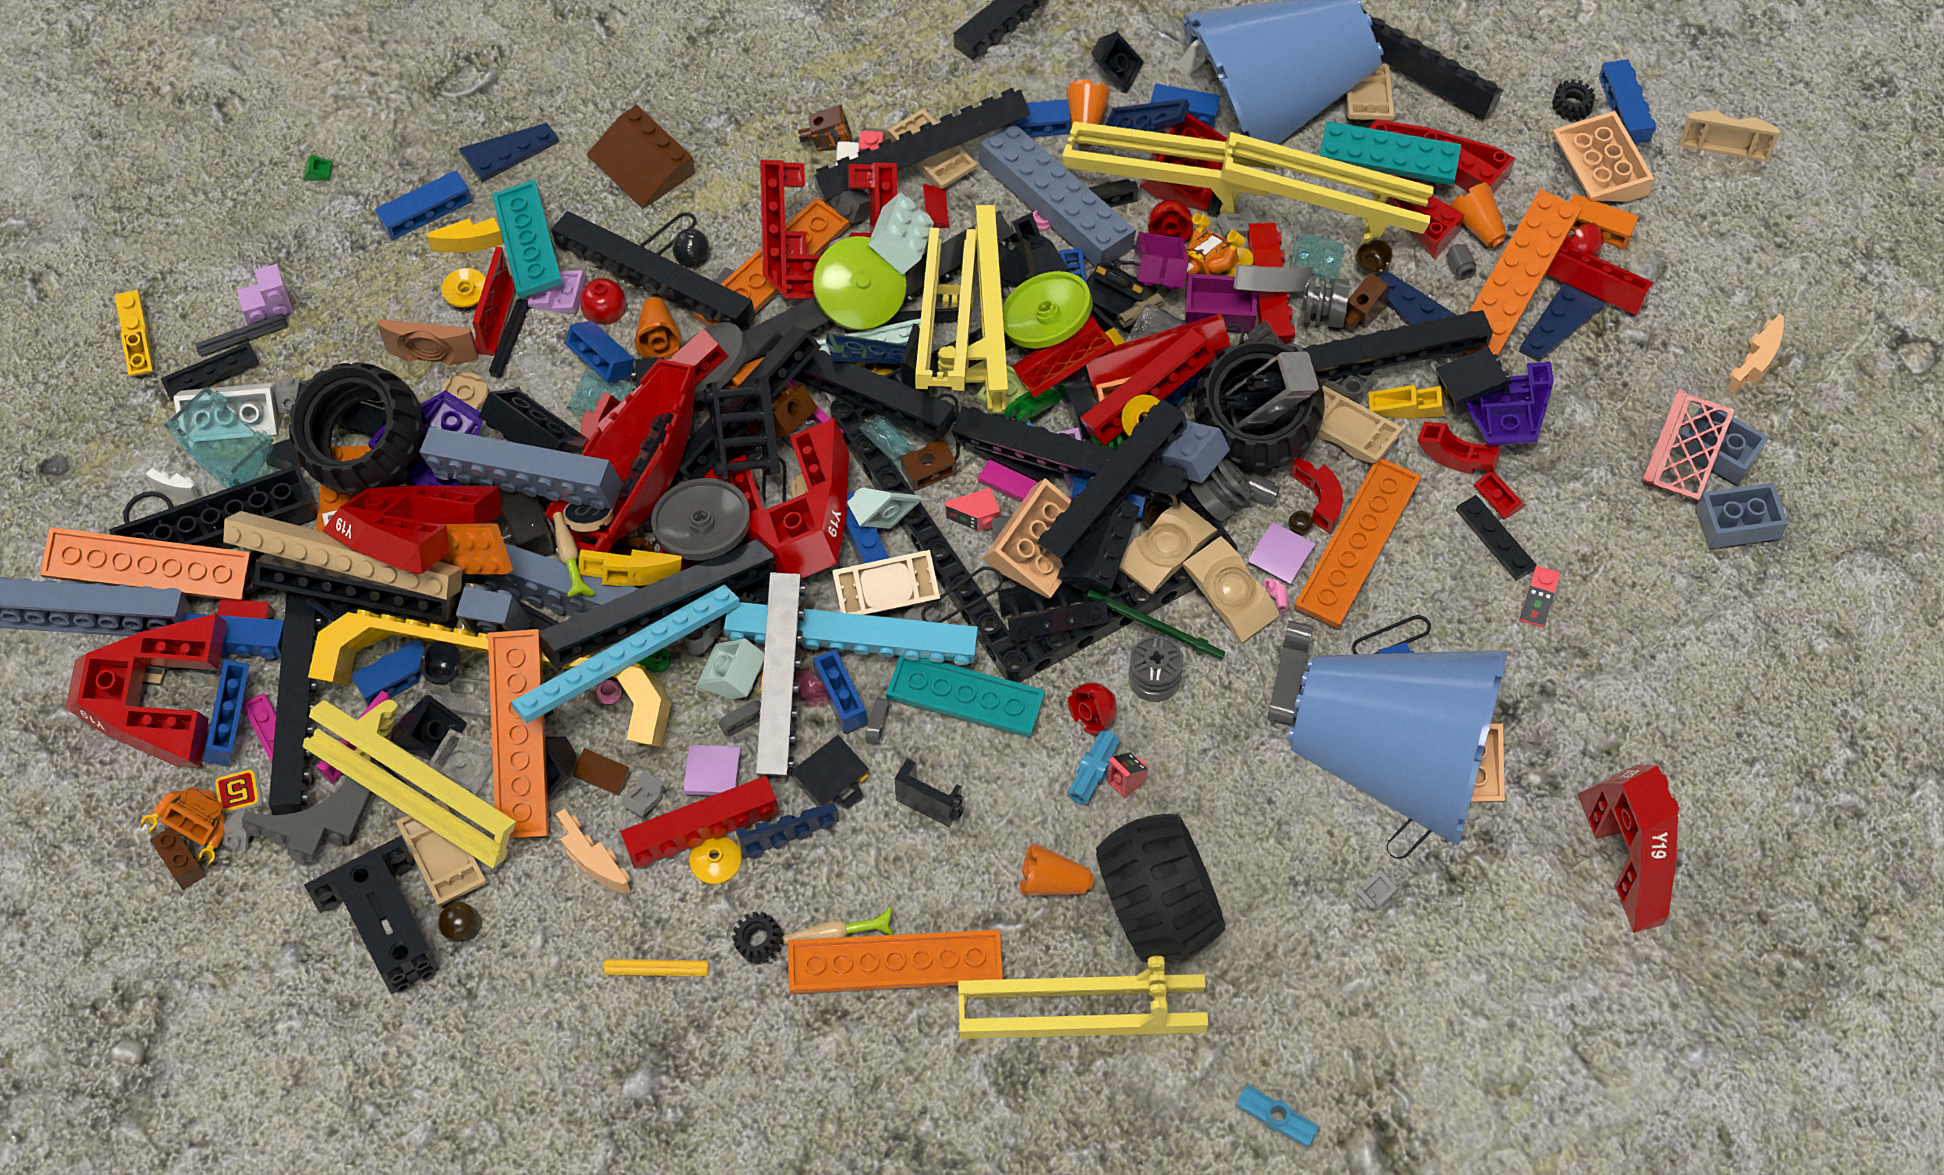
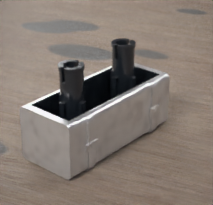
M1282 352L1270 359L1268 363L1249 375L1245 380L1235 385L1225 395H1222L1219 405H1227L1220 408L1224 411L1230 410L1234 427L1238 430L1263 429L1317 391L1319 386L1309 353Z

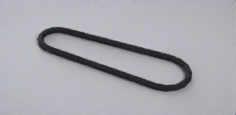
M990 566L977 569L940 595V599L933 600L926 605L921 612L922 620L930 622L925 618L926 610L981 571H994L999 577L998 586L936 622L943 623L996 593L1003 584V577L1000 571Z

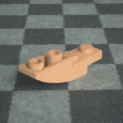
M1779 314L1774 320L1769 319L1762 328L1763 332L1760 335L1756 333L1748 343L1751 347L1742 363L1743 366L1741 368L1736 367L1728 377L1731 380L1727 388L1729 391L1735 394L1748 380L1757 385L1764 377L1782 339L1784 329L1783 315Z
M565 809L556 813L559 825L566 834L560 840L563 849L571 860L600 884L623 894L631 892L628 884L631 879L623 867L619 869L615 864L617 858L610 848L605 849L601 842L594 845L588 834L583 836L579 830L582 826L574 814L570 816Z

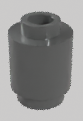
M1455 244L1451 246L1446 257L1455 275L1459 276L1460 279H1466L1476 273V262L1467 245Z
M1256 474L1252 478L1248 476L1247 479L1255 493L1251 499L1265 505L1267 503L1273 505L1280 487L1276 486L1275 482Z

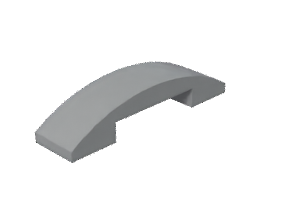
M1236 265L1234 288L1270 292L1304 291L1309 277L1312 275L1313 266L1260 267L1257 265Z

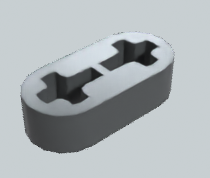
M876 698L866 730L865 740L867 742L879 744L889 713V699Z
M758 700L752 701L725 715L718 724L725 736H732L759 722L761 702Z

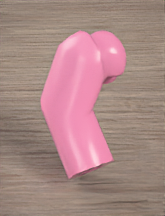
M1266 578L1262 586L1276 600L1277 610L1279 612L1287 611L1289 607L1286 587L1272 578Z

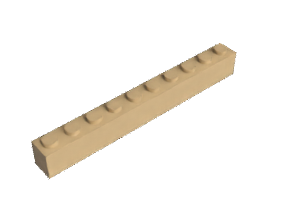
M243 511L225 518L223 540L225 543L446 600L461 591L462 567L437 562L422 574H412L411 571L397 569L355 551L325 532Z

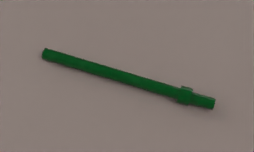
M1089 589L1086 598L1092 601L1106 599L1107 608L1193 647V650L1200 654L1206 653L1219 660H1222L1225 655L1224 650L1209 644L1208 640L1204 638L1193 637L1092 589Z

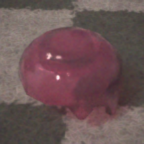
M810 667L801 669L796 676V681H800L799 698L809 705L828 701V695L826 692H823L819 685L820 681L815 679L812 669Z

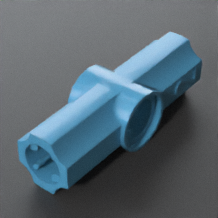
M1108 730L1100 731L1090 752H1086L1078 768V774L1068 791V797L1073 802L1080 805H1088L1099 782L1102 783L1108 773L1109 759L1114 756L1120 744V738L1115 733Z
M1250 1085L1244 1088L1236 1103L1237 1108L1263 1122L1270 1131L1280 1132L1307 1149L1320 1128L1317 1124L1291 1110L1286 1102L1274 1100ZM1271 1113H1281L1284 1116V1120L1277 1121L1273 1119Z

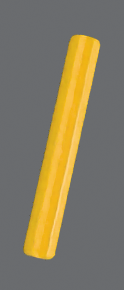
M606 959L603 969L606 975L708 976L709 963L706 960Z

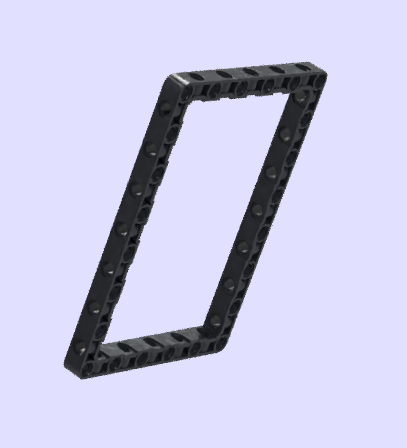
M982 327L969 333L968 346L982 339ZM1004 334L1005 351L1017 346ZM956 340L943 347L953 346L956 348ZM940 348L937 349V350H935V351H933V352H931V354H932V356H933V358H934V360H935V371H936V372H939V369H938V366H939V365H938V361H939L938 352H939ZM969 360L968 368L983 360ZM1085 365L1082 368H1080L1079 371L1087 380L1095 397V388H1093L1088 370ZM901 367L885 375L891 380L902 383ZM840 398L834 400L830 405L831 419L835 418L838 426L844 431V439L849 451L875 489L915 494L864 421V419L876 413ZM1124 430L1120 433L1122 439H1128L1129 436ZM1189 482L1181 502L1218 529L1217 533L1202 549L1222 536L1237 551L1236 543L1221 523L1199 502L1191 490ZM921 502L898 522L918 552L930 550L936 579L945 592L970 575ZM936 554H942L943 556L937 557V556H934V555H936ZM1182 566L1153 595L1136 583L1110 598L1148 615L1193 591L1198 586ZM973 578L948 594L957 610L984 595ZM962 590L968 591L967 593H960ZM987 598L960 612L968 626L978 627L977 639L1004 679L1017 683L1034 676L1135 622V620L1107 608L1108 623L1036 636L1019 646L1016 640L1010 641L1009 630ZM1137 598H1145L1146 600L1140 601ZM991 627L993 630L987 631L985 628ZM1059 642L1062 643V645L1056 646L1053 645V643ZM1018 665L1020 667L1017 669H1013L1010 666Z

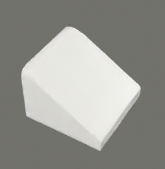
M838 142L836 161L849 156L850 160L858 157L859 143Z

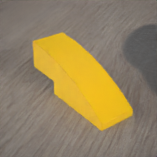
M469 218L426 233L432 251L462 253L504 245L495 218L472 225Z
M1416 385L1368 392L1369 410L1383 417L1432 418L1446 416L1445 398L1441 386L1417 390Z

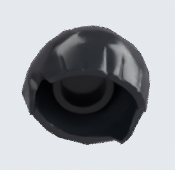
M695 228L680 231L673 241V256L679 263L684 265H693L702 260L704 261L709 253L707 237L703 232Z
M438 641L433 642L425 649L419 666L425 680L434 685H448L459 676L461 663L460 653L456 646Z

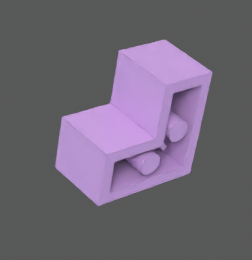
M277 264L254 270L258 284L237 290L241 308L248 325L279 314L293 313L288 290Z

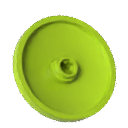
M849 237L834 243L820 257L813 274V292L820 309L831 321L850 330H870L885 324L897 313L906 293L905 273L902 275L868 245L869 237Z
M1062 271L1043 273L1026 280L1011 292L1003 304V326L1007 337L1013 343L1026 348L1049 347L1068 339L1081 329L1092 311L1093 299L1087 284L1079 276Z

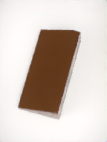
M583 749L573 777L619 796L631 774L629 767L590 750Z

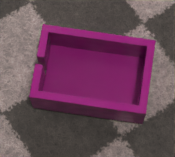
M1138 231L1133 256L1137 281L1148 286L1162 283L1168 289L1183 288L1189 264L1184 238Z
M1188 274L1185 321L1191 323L1221 313L1225 326L1239 324L1244 328L1245 332H1251L1255 329L1257 291L1235 289V276ZM1232 327V328H1229L1227 331H1241V330H1240L1239 328H1237V327Z

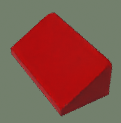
M923 184L925 213L934 221L932 228H949L945 189Z
M1489 470L1474 484L1475 488L1504 519L1509 518L1526 506L1494 470Z
M220 599L217 614L220 616L268 619L275 615V610L268 602Z

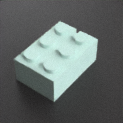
M900 192L882 207L868 245L903 275L921 260L929 238L930 228L933 227L934 221L931 220L927 213L922 212L920 209H915L916 205L914 202Z

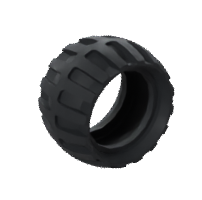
M1253 338L1242 340L1235 347L1230 345L1224 348L1204 368L1195 389L1194 416L1196 423L1220 428L1230 448L1224 457L1240 469L1244 466L1254 468V471H1265L1269 467L1275 466L1280 468L1289 464L1291 460L1301 456L1316 438L1323 421L1325 409L1324 392L1314 367L1319 389L1312 393L1309 398L1298 403V413L1292 422L1277 433L1263 436L1243 433L1232 426L1221 412L1219 405L1220 397L1233 382L1253 374L1268 363L1270 359L1282 352H1299L1290 345L1285 347L1277 344V341L1266 338L1265 341H1254Z
M341 363L333 365L331 369L326 371H319L306 386L303 385L299 390V396L295 404H292L290 410L291 424L289 425V437L300 464L312 478L323 486L341 494L356 496L367 488L394 487L401 481H406L412 475L411 472L415 466L420 464L423 457L419 452L427 435L425 413L412 389L392 372L368 363ZM363 400H383L386 405L387 422L383 436L375 447L357 459L348 461L335 460L331 449L332 431L339 417L350 406Z
M1157 814L1136 819L1112 832L1096 847L1097 861L1109 898L1125 935L1141 962L1148 963V959L1153 956L1164 957V962L1188 957L1211 944L1225 931L1226 924L1215 890L1191 834L1179 814Z

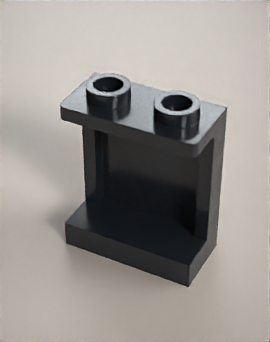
M1489 347L1436 368L1437 382L1457 416L1466 413L1465 404L1500 389H1502L1505 395L1510 394L1509 384H1512L1510 375L1507 371L1502 370L1498 355H1493Z
M908 758L906 759L894 778L896 801L950 828L953 821H958L964 811V807H962L964 799L962 796V786L956 784L951 794H945L918 780L916 762Z

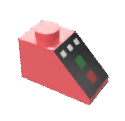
M863 128L860 133L859 151L870 148L873 151L879 148L878 144L885 141L886 129Z
M991 488L944 502L947 519L977 531L991 529V518L1000 516V510Z
M1536 565L1519 621L1544 627L1561 572Z
M1131 752L1112 756L1109 759L1107 782L1124 799L1147 781L1148 769L1146 763L1141 758H1136Z

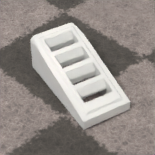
M1198 39L1192 43L1179 62V65L1189 74L1206 62L1207 54Z

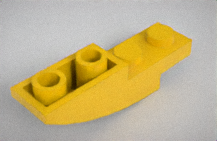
M138 290L115 294L122 332L120 335L128 375L132 377L153 372L150 336L140 293Z
M581 550L579 555L580 575L602 578V585L612 586L650 585L680 572L682 565V556L632 550L631 556Z

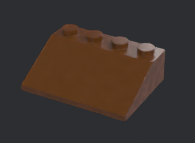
M637 104L621 114L587 153V157L642 210L695 174L693 156Z

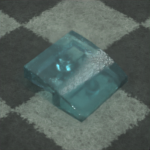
M1297 234L1290 267L1292 265L1313 266L1312 275H1316V278L1321 280L1322 276H1325L1326 283L1332 285L1334 278L1339 276L1345 245L1320 236Z
M586 369L567 409L581 416L584 415L586 410L594 412L603 392L612 394L622 402L631 384L623 380L607 383L594 370Z
M877 415L871 422H865L859 428L892 462L901 460L900 458L906 453L916 449L886 417Z

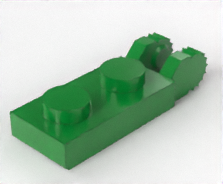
M1049 388L1038 396L1033 397L1028 391L1006 407L1004 416L1012 418L1018 413L1016 420L1026 423L1030 417H1034L1060 402L1061 394Z

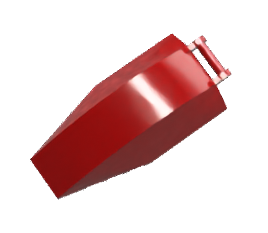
M658 359L639 381L642 386L633 396L628 393L624 398L627 402L618 414L613 411L609 415L612 421L602 432L597 429L581 453L583 456L609 460L611 464H614L621 456L634 453L637 457L641 450L640 444L642 440L648 436L651 430L650 424L653 418L668 412L674 415L671 424L666 425L665 431L667 434L663 444H659L658 449L625 503L617 498L611 522L606 526L604 523L599 526L600 529L590 532L575 531L570 528V525H567L578 551L589 550L609 553V549L613 544L637 529L648 519L658 500L668 491L682 459L691 427L695 397V368L692 365ZM560 499L559 501H552L545 512V516L554 521L553 514L556 512L563 514V510L570 502ZM583 537L598 540L595 545L581 542Z

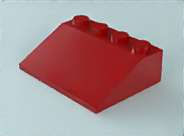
M1189 113L1186 114L1182 123L1163 128L1160 132L1226 142L1228 139ZM1152 153L1149 160L1220 171L1223 165L1222 162ZM1142 179L1139 186L1159 199L1177 200L1187 207L1207 212V206L1213 192L1211 188Z

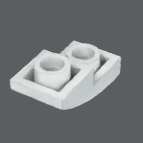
M151 468L146 473L151 486L166 495L191 501L200 498L196 490V483L189 477L183 478L176 473L171 478L167 473L163 471L159 473L154 468Z

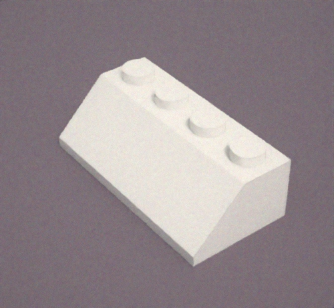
M275 383L179 391L173 397L181 443L276 435L278 432V407L274 395Z

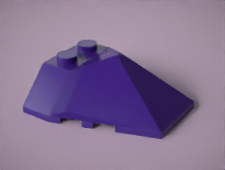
M1551 362L1527 363L1526 375L1510 376L1512 384H1509L1510 394L1505 395L1502 389L1465 404L1487 445L1534 443L1538 441L1554 383Z
M444 390L421 404L426 417L425 427L427 432L430 427L479 435L484 421L478 417L480 412L448 391ZM386 425L382 426L368 442L371 450L383 436ZM422 458L420 464L415 466L411 472L412 475L405 481L412 486H458L460 484L456 479L448 478V480H443L436 477L429 465L426 464L424 458Z

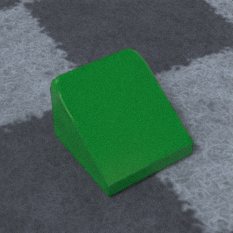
M310 154L305 163L303 180L328 181L332 161Z

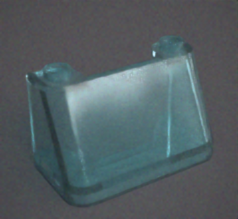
M206 386L174 415L164 427L176 443L225 488L255 479L274 449L272 445L274 440L265 431L260 433L259 431L255 432L228 409L225 404L227 399L218 390L213 392Z

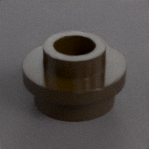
M1297 511L1290 516L1288 525L1294 533L1306 534L1312 529L1313 520L1309 513Z

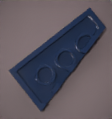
M1187 99L1115 107L1112 108L1105 126L1153 132L1182 123L1190 104Z
M543 123L458 149L460 155L483 183L558 144L559 138L548 123Z
M1386 271L1380 277L1381 280L1389 284L1388 307L1391 310L1395 309L1405 324L1414 325L1423 321L1442 319L1446 316H1457L1389 271Z
M1563 283L1520 346L1519 352L1538 362L1542 361L1560 346L1564 339L1572 336L1576 329L1590 321L1594 314L1602 311L1605 303Z
M827 333L826 343L833 361L901 364L906 347L905 344L835 333Z
M833 802L804 810L800 817L790 814L782 816L775 824L768 825L764 821L755 825L756 829L745 831L744 827L735 829L743 860L746 858H756L766 850L785 846L791 840L797 838L804 839L819 829H829L839 822V815Z

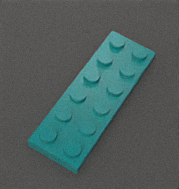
M1326 121L1319 156L1381 173L1454 185L1461 144Z
M532 180L493 193L492 196L519 299L563 284L536 181Z
M901 655L886 692V699L1029 738L1032 736L1045 697V690L942 662H932L927 658L919 657L917 660H909Z

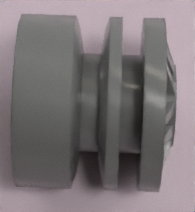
M1310 275L1303 294L1301 309L1303 323L1309 324L1311 314H1316L1315 325H1319L1321 317L1324 315L1327 316L1328 327L1343 328L1350 280L1334 278L1331 288L1326 287L1325 276L1321 277L1320 286H1315L1316 275Z
M1226 457L1211 472L1212 477L1208 476L1203 483L1190 482V488L1196 498L1219 521H1224L1235 511L1232 500L1242 505L1246 502L1245 498L1249 499L1255 494L1245 474Z
M1162 636L1144 638L1134 646L1130 656L1129 685L1139 698L1148 702H1161L1168 700L1176 694L1180 686L1183 667V655L1180 648L1172 640Z

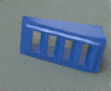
M1082 248L1059 250V254L1065 264L1070 261H1078V263L1066 264L1068 269L1079 268V271H1069V273L1077 276L1080 275V278L1087 284Z

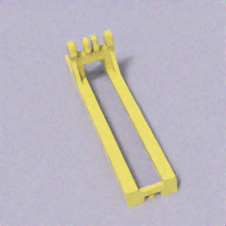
M1074 121L1070 137L1068 138L1069 144H1066L1062 155L1065 168L1211 188L1223 203L1220 213L1235 214V207L1238 203L1240 192L1262 196L1269 195V192L1220 180V170L1073 150L1077 142L1223 163L1226 142ZM1231 155L1235 164L1276 170L1277 167L1237 155Z
M1230 132L1225 143V155L1220 180L1365 218L1362 243L1369 242L1373 238L1380 239L1387 225L1423 234L1430 224V216L1387 205L1385 202L1388 197L1427 206L1428 198L1433 194L1432 186ZM1231 155H1237L1373 192L1375 201L1235 164Z
M995 205L976 206L977 226H975L982 339L968 346L965 383L985 382L987 413L991 415L993 413L1004 414L1007 407L1008 381ZM953 346L942 347L938 352L939 372H943V378H948V372L954 371L955 348ZM969 360H984L968 368Z
M930 228L915 374L916 389H928V386L952 387V390L964 391L971 310L974 308L976 230L967 229V236L964 242L961 285L939 284L942 239H939V228ZM937 294H943V308H949V295H952V308H956L959 305L954 371L948 372V378H943V372H937V377H932V370H930Z
M389 699L380 703L358 720H355L325 700L311 709L310 718L350 742L357 749L351 750L318 728L314 731L313 737L304 739L303 748L492 869L506 858L508 851L506 848L510 833L514 830L516 821L390 742L388 734L392 731L395 719L393 715L397 712L398 708L395 701ZM371 756L494 834V840L370 762Z
M1153 956L1148 959V969L1137 976L958 981L960 1039L1207 1033V1012L1167 1013L1166 993L1204 992L1205 974L1164 975V957ZM1148 993L1154 997L1150 1004L1151 1014L965 1019L964 1005L967 1004V998Z

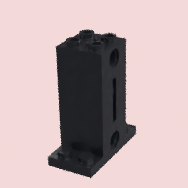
M401 835L304 884L319 913L331 911L339 903L344 902L391 995L407 990L411 984L419 980H426L432 977L436 971L440 970L392 877L396 874L407 872L410 867L415 865Z

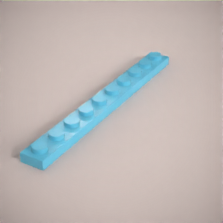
M722 585L511 701L512 709L527 724L740 605L739 598L727 586Z

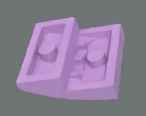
M560 269L563 284L530 295L528 306L544 311L576 313L586 274L583 270L562 271Z
M1272 522L1257 544L1248 562L1292 585L1302 566H1305L1316 544Z
M690 745L685 773L684 794L713 796L737 787L738 767L741 756L740 747Z

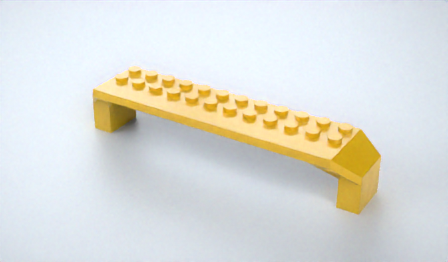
M358 609L357 614L348 612L318 632L308 677L349 686L356 652L392 635L419 639L431 643L442 641L453 644L457 648L489 654L488 634L478 633V637H476L475 633H470L467 630L454 628V632H452V629L431 623L428 628L427 624L420 621L406 619L404 623L402 619L382 614L380 619V615ZM542 652V664L553 666ZM590 654L560 666V668L571 669L593 656ZM635 663L611 676V678L619 680L634 703L627 740L662 748L671 702L659 678L645 671V666Z

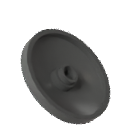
M723 322L704 328L729 357L695 386L694 401L704 398V389H706V384L710 382L717 383V390L723 387L743 363L747 353L748 342L745 334L735 324ZM693 335L689 340H687V341L680 347V349H681L684 345H686L695 335Z
M714 478L693 479L674 486L658 500L651 516L653 534L660 547L667 553L682 556V559L706 560L727 553L742 541L748 532L751 521L748 501L744 494L731 483Z

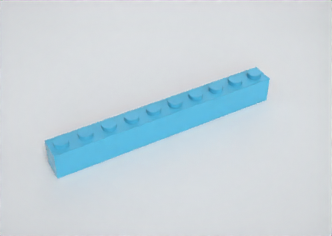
M739 602L740 605L726 613L724 631L727 638L732 641L745 638L747 640H754L758 644H765L768 605ZM805 609L804 621H800L799 631H803V645L807 649L816 650L819 647L829 648L831 651L836 649L837 652L852 650L860 655H867L869 652L879 653L883 657L901 655L909 660H917L919 657L929 658L930 661L937 663L944 660L954 661L958 665L975 663L978 627L811 609Z

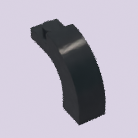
M1077 370L1052 387L1064 398L1069 408L1074 428H1079L1081 439L1089 440L1091 435L1088 433L1080 417L1097 405V402L1087 380Z

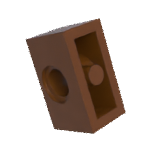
M788 385L780 391L781 395L777 399L772 400L776 438L789 436L818 409L804 385Z
M944 439L938 442H930L926 447L917 451H910L900 458L902 471L914 492L957 473L956 460ZM925 462H932L931 465H924Z
M169 827L150 839L182 890L205 877V874L176 830Z

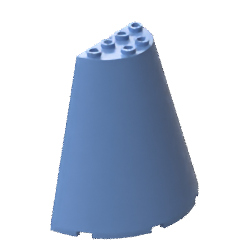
M1279 0L1195 11L1183 15L1185 35L1190 45L1198 39L1208 55L1226 91L1232 112L1239 121L1237 124L1240 135L1277 145L1382 65L1380 56L1383 55V50L1379 42L1376 43L1374 34L1370 28L1373 25L1368 13L1364 14L1361 0Z
M1486 650L1316 655L1314 658L1310 657L1307 671H1304L1301 692L1297 695L1294 707V718H1297L1295 727H1290L1287 741L1292 742L1291 751L1449 842L1459 845L1508 652Z

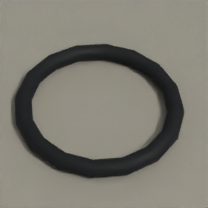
M155 491L143 492L134 496L127 503L123 511V520L125 523L130 522L129 510L137 500L144 497H160L166 502L168 509L172 508L173 504L170 498L163 493Z

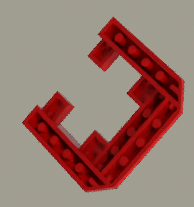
M760 160L763 276L786 299H810L814 297V270L822 255L807 254L806 231H785L784 187L804 188L805 163L783 162V160ZM897 163L848 165V189H869L870 233L851 232L850 237L861 236L871 238L882 207L897 195Z

